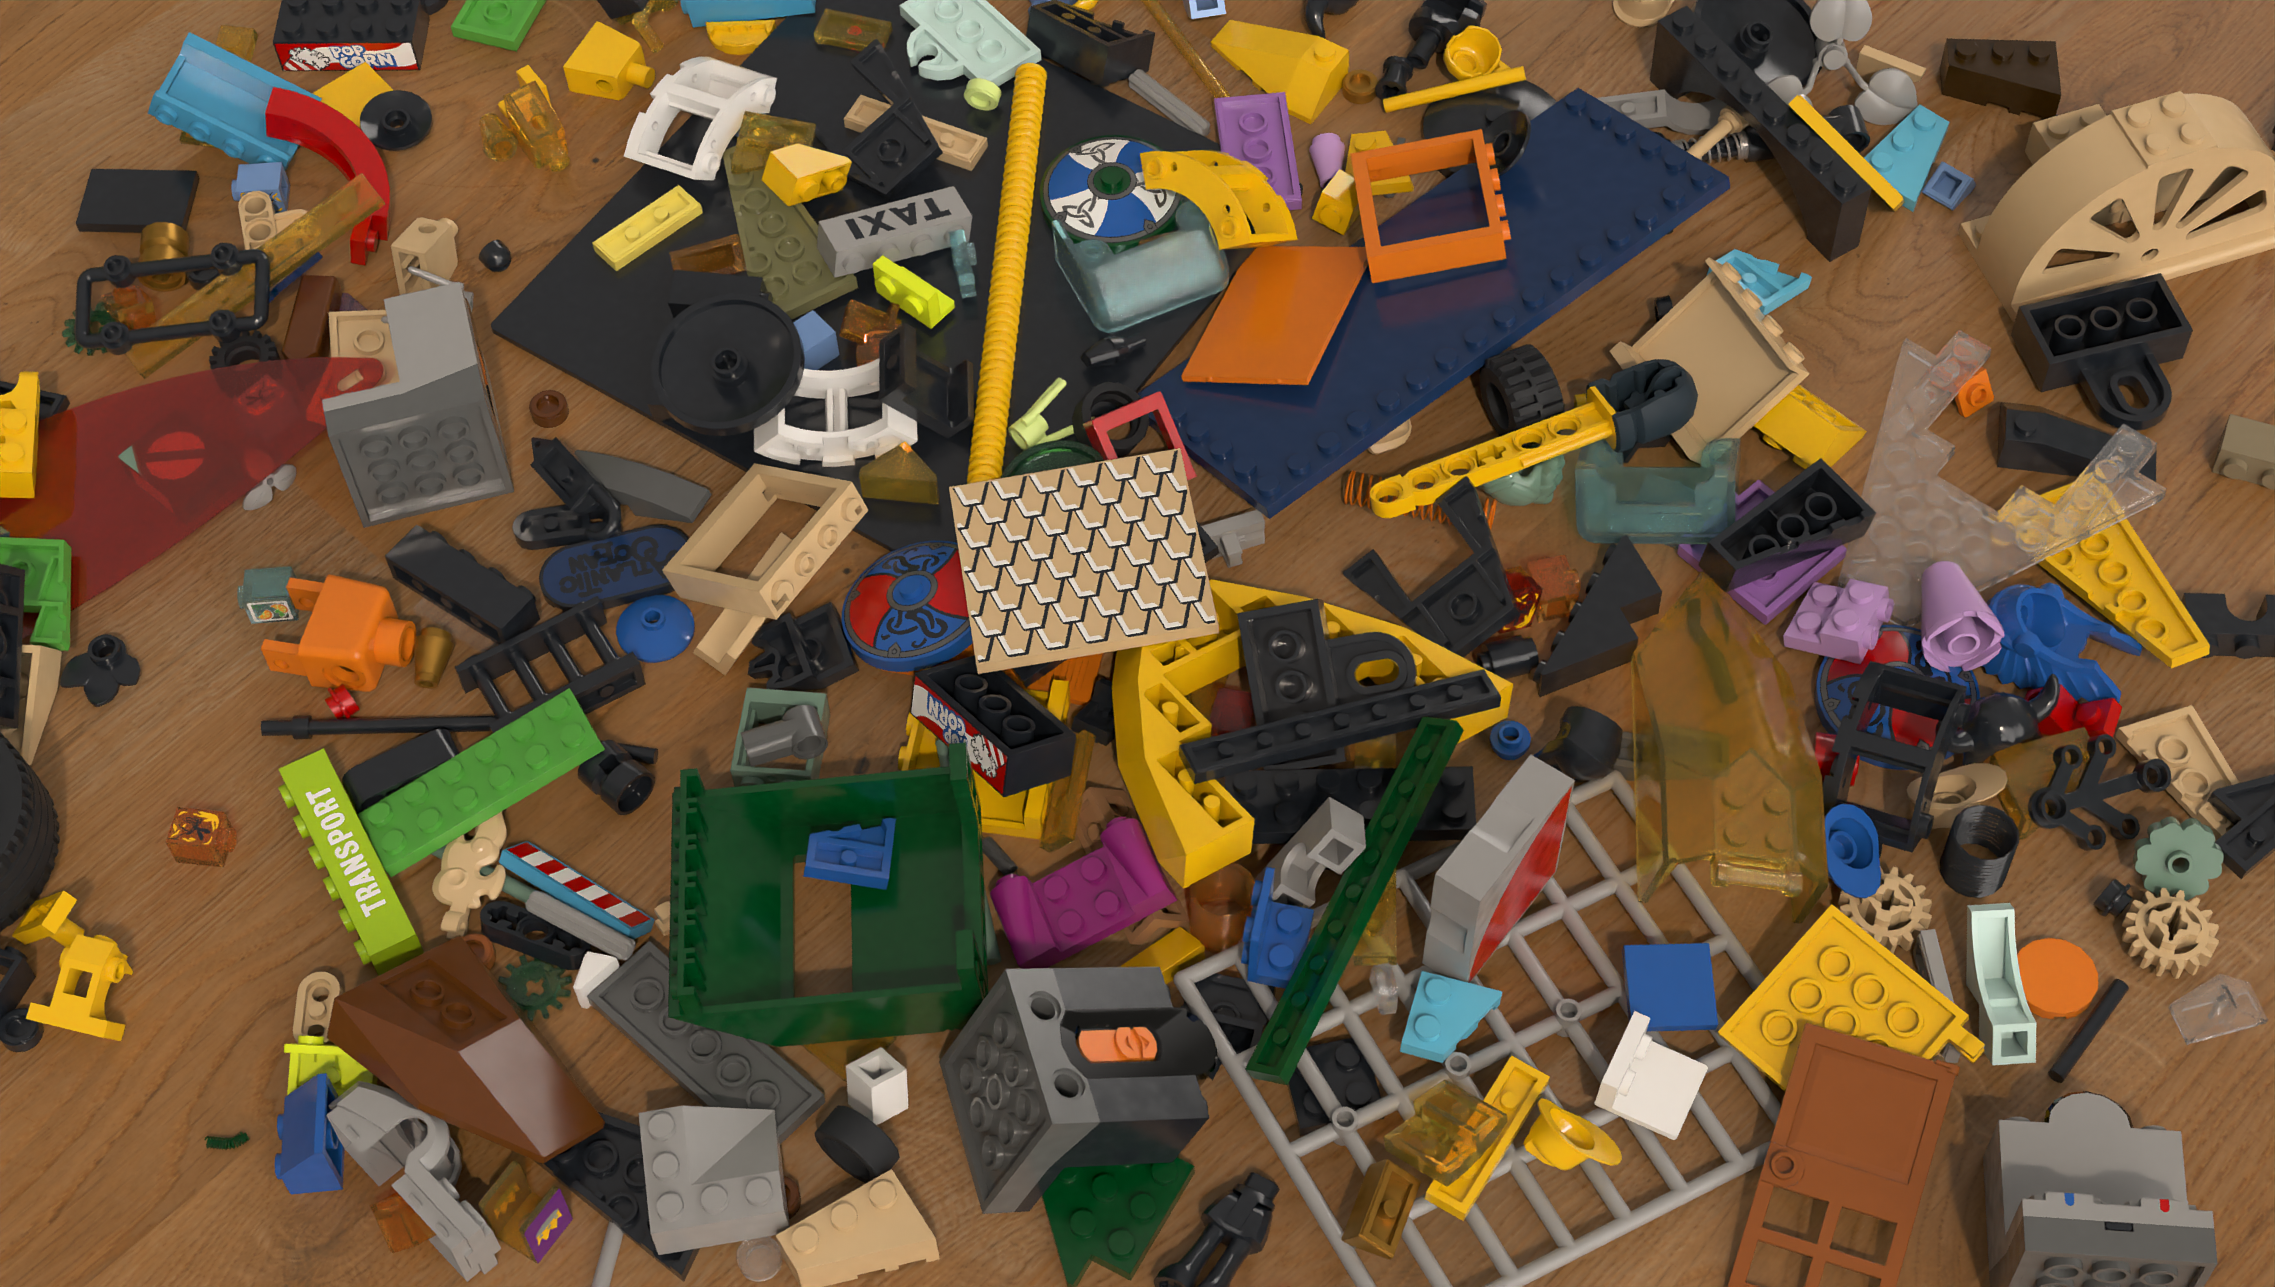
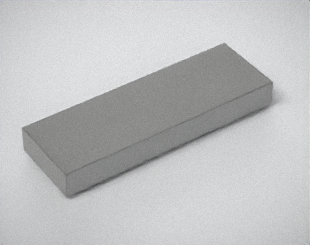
M1921 930L1913 949L1917 972L1954 1003L1936 930ZM1950 1042L1940 1051L1946 1062L1958 1063L1961 1054Z

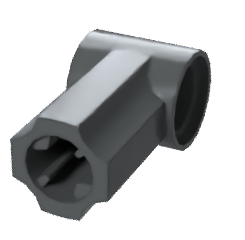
M811 705L793 707L784 714L781 721L741 732L751 767L790 755H794L798 759H812L821 755L828 747V741L818 712Z

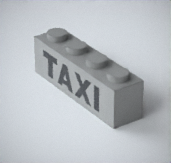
M952 186L819 221L817 249L834 278L873 268L872 264L882 255L892 262L969 242L972 215L955 187Z

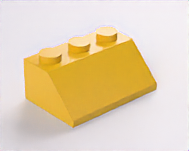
M1799 384L1754 425V427L1764 433L1762 439L1779 450L1786 448L1795 455L1793 461L1804 469H1807L1820 458L1832 467L1867 432Z

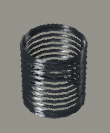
M1988 805L1968 807L1956 815L1940 859V873L1945 883L1955 892L1967 897L1982 898L1992 895L2003 886L2019 844V830L2014 820L2004 811ZM1978 844L1988 848L1998 858L1980 859L1970 855L1960 845Z

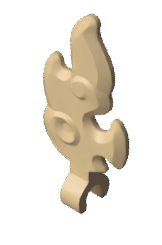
M502 812L475 827V835L472 840L466 841L463 834L448 843L444 850L441 871L433 881L432 891L439 902L451 906L450 910L445 913L441 923V930L448 932L447 940H451L459 935L461 937L467 935L470 910L481 907L480 897L488 895L490 900H495L503 889L506 879L503 865H497L494 872L488 876L480 875L482 867L491 865L498 860L500 849L506 841L507 829Z

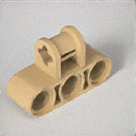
M252 191L241 197L238 205L245 250L259 249L268 255L270 259V293H275L283 289L288 283L289 275L286 262L309 257L317 251L318 240L312 233L314 217L310 212L302 209L276 213L268 194L262 191ZM295 220H298V228L295 226ZM300 240H303V241H304V244H305L304 247H301V241H300ZM249 264L255 280V264Z

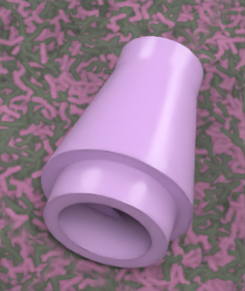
M1333 133L1317 135L1313 138L1312 145L1309 148L1320 180V187L1323 189L1338 170H1342L1345 145L1341 142L1340 137Z

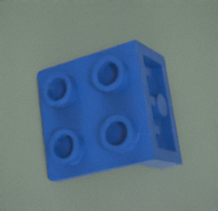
M1266 867L1264 880H1255L1251 905L1253 906L1251 917L1247 916L1243 933L1244 947L1241 963L1248 965L1247 981L1286 989L1308 945L1314 910L1272 902L1275 868Z

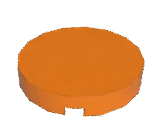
M2045 938L2032 941L2020 949L2017 955L2025 997L2032 1013L2047 1019H2054V1017L2069 1019L2078 1016L2088 1009L2098 990V972L2093 960L2082 948L2066 940Z

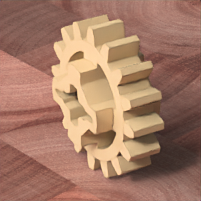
M1880 866V887L1874 895L1868 898H1855L1841 891L1838 905H1840L1839 910L1880 944L1886 946L1893 954L1897 945H1900L1906 951L1910 950L1913 940H1917L1920 931L1926 930L1929 927L1932 915L1929 914L1932 901L1930 899H1922L1926 890L1925 886L1913 887L1911 883L1914 875L1911 873L1904 878L1898 877V867L1893 866L1890 874H1884Z
M2161 888L2157 898L2151 892H2145L2141 902L2138 900L2132 902L2129 913H2126L2122 926L2126 928L2122 941L2132 943L2128 955L2130 957L2140 955L2143 958L2140 964L2142 969L2150 964L2156 966V976L2161 977L2165 969L2171 970L2174 979H2179L2184 968L2189 974L2195 975L2200 965L2205 967L2208 965L2219 943V940L2215 938L2219 930L2218 924L2208 923L2213 912L2211 910L2200 911L2197 908L2200 899L2197 897L2190 902L2184 900L2183 890H2179L2175 897H2170L2167 889ZM2170 934H2172V937H2171L2172 940H2171V941L2169 940V935H2170Z

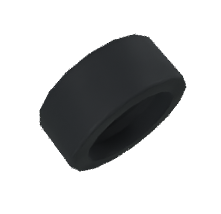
M1105 382L1093 387L1076 405L1072 417L1073 431L1079 443L1090 454L1096 456L1083 426V423L1091 420V410L1096 403L1101 401L1110 402L1118 407H1122L1141 397L1132 388L1121 383ZM1148 413L1130 421L1131 430L1125 439H1110L1117 458L1129 454L1146 436L1149 426Z
M838 1105L814 1133L817 1143L832 1161L854 1178L864 1183H868L891 1170L900 1158L897 1147L882 1129L858 1111L847 1106Z

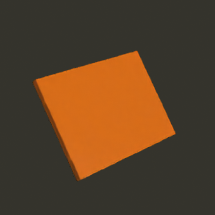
M1257 247L1238 268L1181 375L1183 382L1308 385L1368 265L1366 247Z

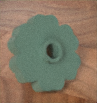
M2166 817L2160 822H2155L2148 826L2147 834L2149 838L2139 839L2135 843V854L2133 856L2135 869L2138 873L2142 874L2141 878L2146 890L2155 892L2157 896L2161 888H2166L2170 897L2175 893L2177 894L2179 890H2183L2184 900H2190L2196 895L2206 893L2209 888L2208 879L2217 878L2222 873L2221 864L2224 855L2221 847L2215 843L2212 829L2207 825L2201 824L2196 818H2188L2180 824L2176 818Z

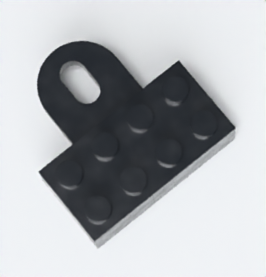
M2161 273L2019 306L2011 336L2040 392L2080 383L2094 410L2104 421L2120 429L2137 431L2151 428L2165 417L2171 403L2172 391L2159 364L2183 359L2193 329ZM2129 385L2136 389L2145 407L2141 409L2131 407L2126 402L2118 386Z
M1321 599L1237 613L1257 726L1414 687L1416 684L1417 666L1414 656L1405 643L1395 636L1382 632H1367L1330 639L1324 602ZM1392 659L1397 663L1399 675L1391 683L1367 687L1361 685L1356 678L1358 667L1365 662ZM1349 745L1265 766L1264 770H1298L1350 761Z

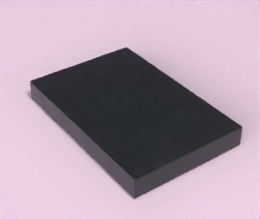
M91 169L76 220V226L79 232L142 233V230L147 225L155 222H168L176 224L186 231L200 180L198 173L192 170Z

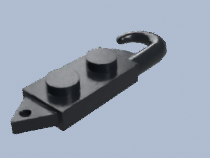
M532 437L534 461L530 464L531 467L569 509L578 515H587L601 506L607 513L608 520L605 527L598 532L587 529L584 533L585 536L594 541H602L612 536L619 528L622 519L621 508L618 502L563 441L557 437L553 440Z

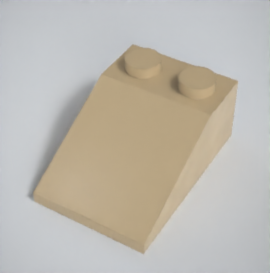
M22 644L18 729L0 728V732L15 747L28 765H31L58 690L62 651L40 645Z

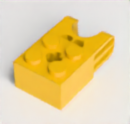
M20 372L16 387L11 392L0 395V498H35L40 408L39 372Z

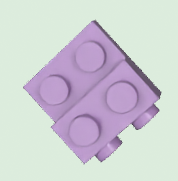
M1850 579L1845 588L1813 582L1783 635L1785 647L1861 664L1868 649L1873 650L1875 648L1879 629L1883 622H1888L1892 616L1894 601L1889 598L1888 587Z

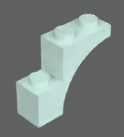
M2010 903L1967 905L1966 985L1979 1003V1040L1985 1044L1983 1048L1985 1050L1984 1053L1992 1065L2036 1063L2037 1022L2028 1006L2021 981L2015 939L2014 908Z

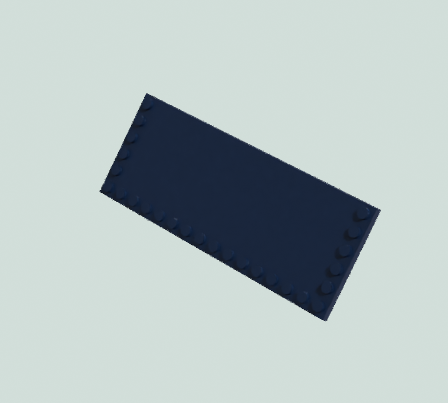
M1577 88L1530 120V139L1522 157L1508 172L1499 176L1501 190L1495 191V195L1503 194L1506 216L1500 217V221L1508 220L1511 239L1504 240L1506 259L1372 283L1368 264L1308 385L1183 382L1181 375L1191 358L1189 357L1143 389L1138 395L1143 398L1149 394L1161 391L1188 456L1270 519L1485 365V359L1502 353L1729 190V176L1582 89ZM1475 163L1467 164L1379 225L1381 246L1489 227L1479 173ZM1364 237L1349 247H1365ZM1153 412L1148 413L1149 426L1162 435Z

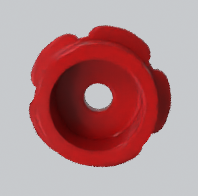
M343 683L333 690L331 687L328 688L331 696L326 698L325 702L337 719L344 715L346 718H351L350 716L360 711Z

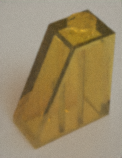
M2085 727L2011 746L1991 755L1989 764L1999 766L2007 775L2008 781L2005 788L1996 796L2004 812L2014 820L2019 830V840L2028 838L2039 828L2029 815L2028 802L2035 790L2048 786L2056 768L2053 761V753L2059 746L2073 744L2079 747L2082 752V764L2078 768L2073 769L2064 794L2075 791L2090 757L2087 752V742L2090 737ZM2066 751L2065 759L2069 764L2071 761L2070 754ZM2045 803V810L2048 814V805Z

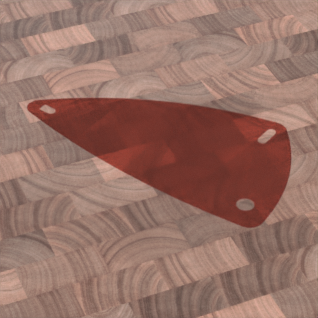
M355 357L300 358L234 365L141 385L99 398L41 420L38 424L39 437L35 498H0V537L65 540L71 547L70 611L174 546L292 458L327 428L322 400L344 393L373 388L383 375V365L374 358ZM358 369L364 379L349 389L340 391L337 387L339 381ZM130 446H132L139 473L118 458ZM23 612L22 639L33 633L39 613Z

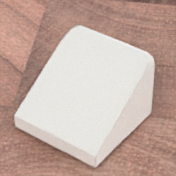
M587 951L573 986L581 1008L588 1009L591 1006L587 996L620 967L616 957Z

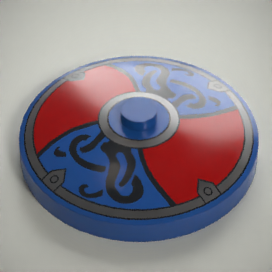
M925 541L899 548L874 562L858 577L850 588L843 604L842 627L850 646L859 658L869 665L882 670L894 672L917 671L941 664L955 657L973 643L958 543L950 541Z
M1882 625L1879 629L1875 648L1873 650L1868 649L1861 664L1825 656L1817 675L1814 690L1818 717L1827 733L1835 735L1838 733L1842 718H1848L1851 706L1855 703L1851 696L1870 661L1966 686L1965 703L1970 704V706L1980 698L1979 686L1972 670L1963 671L1962 666H1949L1950 672H1945L1930 666L1922 652L1921 630L1901 625ZM1879 704L1866 733L1931 751L1936 738V724L1939 720ZM1947 751L1944 760L1951 757L1954 753ZM1860 756V760L1878 767L1909 770Z

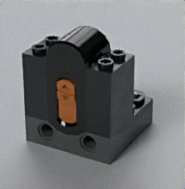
M1160 967L1004 970L939 1061L982 1214L1030 1211L1060 1172L1067 1167L1173 1162L1210 1118L1208 1104L1202 1096L1200 1087L1216 1068L1218 1060L1216 1042L1209 1028L1198 1016L1184 1008L1173 1007L1170 989L1165 984Z

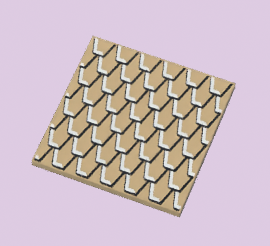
M1180 448L949 487L978 674L1219 633L1217 615Z

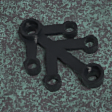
M2108 734L2092 736L2088 740L2087 752L2090 756L2075 791L2065 794L2064 792L2073 769L2078 768L2082 764L2083 755L2079 747L2073 744L2056 748L2053 753V761L2056 768L2048 786L2035 790L2028 802L2029 815L2037 826L2043 829L2062 827L2076 836L2078 846L2085 851L2101 849L2105 845L2106 834L2100 826L2086 824L2072 814L2070 810L2081 807L2109 825L2114 838L2118 840L2133 839L2140 830L2137 818L2130 814L2124 815L2103 800L2136 789H2140L2144 793L2164 791L2171 782V771L2168 765L2163 760L2150 759L2139 762L2130 774L2098 783L2108 759L2116 753V742ZM2100 741L2104 745L2103 753H2101V751L2099 750ZM2066 751L2070 754L2071 761L2069 764L2065 759ZM2045 803L2048 805V814L2045 810ZM2123 821L2127 824V833L2122 829ZM2089 832L2094 836L2093 844L2088 839Z

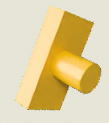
M63 890L35 901L12 936L24 945L50 937L64 947L71 946L76 935H84L85 932L83 928L67 918L77 899Z

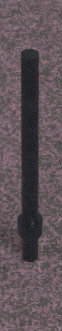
M294 715L292 720H262L261 734L262 736L292 735L294 739H312L313 735L428 733L436 729H446L449 732H491L488 724L497 720L495 715L312 719L311 715Z

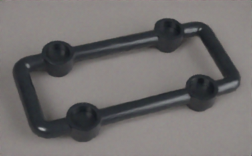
M231 243L217 244L212 249L211 254L132 263L125 256H111L105 261L104 266L86 269L78 277L76 285L75 340L85 349L105 347L114 355L127 353L134 344L213 335L222 343H230L236 340L241 332L260 329L268 320L270 259L265 252L259 249L239 251ZM255 264L254 314L252 316L237 317L229 310H217L211 314L209 321L131 330L121 322H110L102 328L101 333L90 334L92 283L109 281L116 288H126L136 280V277L213 268L221 275L232 276L238 273L243 265Z

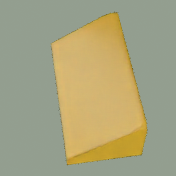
M1179 926L1120 967H1160L1165 984L1173 981L1174 975L1177 972L1204 960L1205 947L1200 940Z

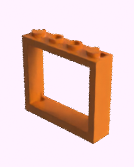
M1482 129L1350 154L1372 283L1506 259L1504 240L1511 239L1508 220L1500 221V217L1506 216L1503 194L1495 195V191L1501 190L1497 168L1490 169L1491 165H1496L1492 143L1485 144ZM1477 163L1489 227L1381 246L1371 182Z

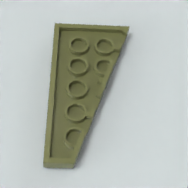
M753 137L725 150L723 159L747 275L763 277L767 292L772 293V303L779 306L792 320L857 289V279L854 274L834 278L817 249L818 225L804 205L799 203L788 207L761 180L768 156L756 139Z

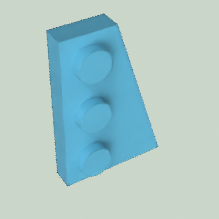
M1922 105L1917 106L1864 157L1903 196L1905 203L1902 206L1912 212L1916 207L1918 197L1924 188L1950 123Z

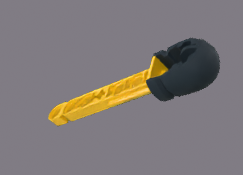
M1654 359L1619 371L1611 376L1610 381L1601 378L1588 383L1586 386L1587 404L1414 468L1403 477L1398 474L1374 484L1370 490L1372 511L1381 518L1397 517L1416 510V506L1429 505L1436 502V499L1466 476L1477 487L1605 439L1615 452L1620 453L1631 449L1636 441L1644 444L1680 430L1694 415L1698 393L1693 378L1689 372L1674 361ZM1563 429L1576 431L1571 435L1557 434L1558 431ZM1529 442L1540 444L1537 448L1532 449L1522 447L1523 444ZM1456 469L1469 470L1467 474L1460 476L1451 474ZM1422 482L1434 484L1426 489L1415 488V485ZM1388 495L1398 497L1393 502L1385 503L1379 501L1380 498Z

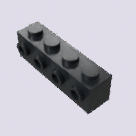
M416 524L385 555L395 580L498 645L531 629L540 620L535 605L536 598L530 590L522 585L516 587L511 584L494 567L487 569L482 566L467 550L460 549L458 551L450 546L446 539L436 531L430 533Z

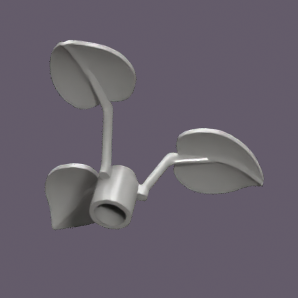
M1818 0L1810 14L1811 29L1818 37L1815 42V50L1818 57L1812 60L1813 67L1806 86L1802 88L1801 81L1794 75H1782L1767 83L1787 105L1797 95H1801L1813 107L1810 98L1806 95L1813 88L1819 67L1822 66L1828 70H1836L1844 66L1859 87L1863 89L1856 97L1854 105L1859 108L1863 119L1876 125L1900 123L1918 106L1915 85L1905 72L1895 68L1882 69L1874 73L1870 78L1869 84H1867L1848 58L1843 39L1848 41L1861 40L1871 27L1872 13L1867 0Z

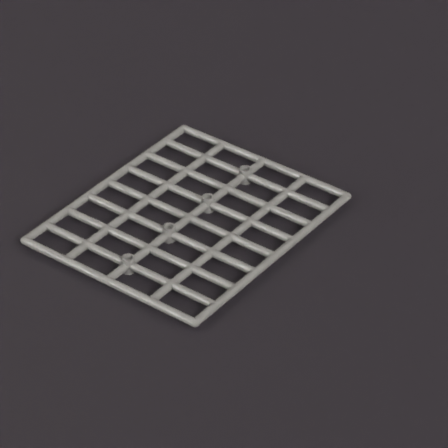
M1614 770L1602 779L1590 780L1573 788L1566 822L1605 880L1567 897L1555 878L1552 877L1542 890L1552 905L1519 920L1497 948L1499 949L1506 945L1510 947L1554 1015L1514 1033L1499 1008L1491 1009L1484 1018L1498 1038V1042L1470 1056L1461 1052H1453L1441 1063L1444 1067L1443 1069L1403 1087L1359 1015L1395 999V996L1400 998L1410 1014L1416 993L1414 989L1418 986L1421 972L1440 974L1426 965L1404 974L1369 920L1361 939L1389 980V983L1350 1001L1340 985L1337 984L1329 1000L1333 1009L1322 1014L1311 1038L1343 1023L1388 1095L1356 1111L1349 1107H1342L1305 1048L1297 1067L1331 1123L1297 1140L1289 1142L1252 1078L1245 1070L1257 1045L1236 1054L1194 984L1235 965L1268 1020H1270L1278 1002L1268 985L1247 981L1248 965L1241 963L1244 942L1183 969L1174 975L1173 981L1356 1287L1377 1286L1356 1253V1247L1350 1246L1341 1240L1344 1231L1300 1160V1157L1334 1142L1337 1145L1347 1147L1365 1177L1368 1167L1376 1163L1357 1130L1398 1110L1438 1174L1448 1157L1413 1102L1446 1087L1452 1091H1459L1472 1113L1475 1114L1484 1098L1469 1075L1507 1056L1511 1057V1055L1538 1070L1525 1048L1555 1033L1561 1037H1569L1601 1085L1609 1065L1579 1021L1616 1003H1619L1628 1017L1625 980L1622 979L1577 911L1616 894L1650 945L1670 944L1630 887L1668 868L1715 935V937L1702 942L1709 943L1711 957L1726 951L1753 991L1764 981L1765 977L1619 771ZM1610 789L1617 795L1658 854L1622 872L1619 871L1575 807V805ZM1461 841L1394 871L1382 896L1400 888L1428 930L1431 919V904L1415 880L1440 869ZM1329 902L1313 909L1314 916L1311 929L1318 925ZM1562 919L1608 988L1579 1003L1573 999H1564L1523 937ZM1476 975L1471 983L1484 987ZM1717 1013L1718 1026L1716 1030L1709 1031L1720 1048L1696 1059V1061L1708 1067L1706 1074L1731 1062L1775 1126L1781 1108L1780 1102L1755 1066L1718 1035V1031L1725 1023ZM1658 1031L1646 1032L1647 1035L1653 1037V1042L1669 1048ZM1547 1085L1538 1101L1541 1098L1548 1099L1565 1110L1550 1086ZM1698 1091L1690 1110L1726 1163L1686 1182L1653 1131L1623 1118L1671 1191L1631 1211L1601 1164L1591 1158L1580 1163V1166L1615 1219L1575 1240L1526 1165V1163L1536 1159V1157L1526 1151L1524 1145L1515 1148L1514 1144L1511 1143L1488 1182L1511 1172L1558 1248L1517 1269L1475 1202L1465 1219L1501 1275L1500 1278L1482 1287H1523L1764 1164L1771 1140L1741 1154ZM1599 1107L1581 1117L1601 1127L1621 1116ZM1424 1194L1414 1200L1401 1237L1432 1287H1453L1412 1221L1438 1208L1436 1205L1425 1200Z

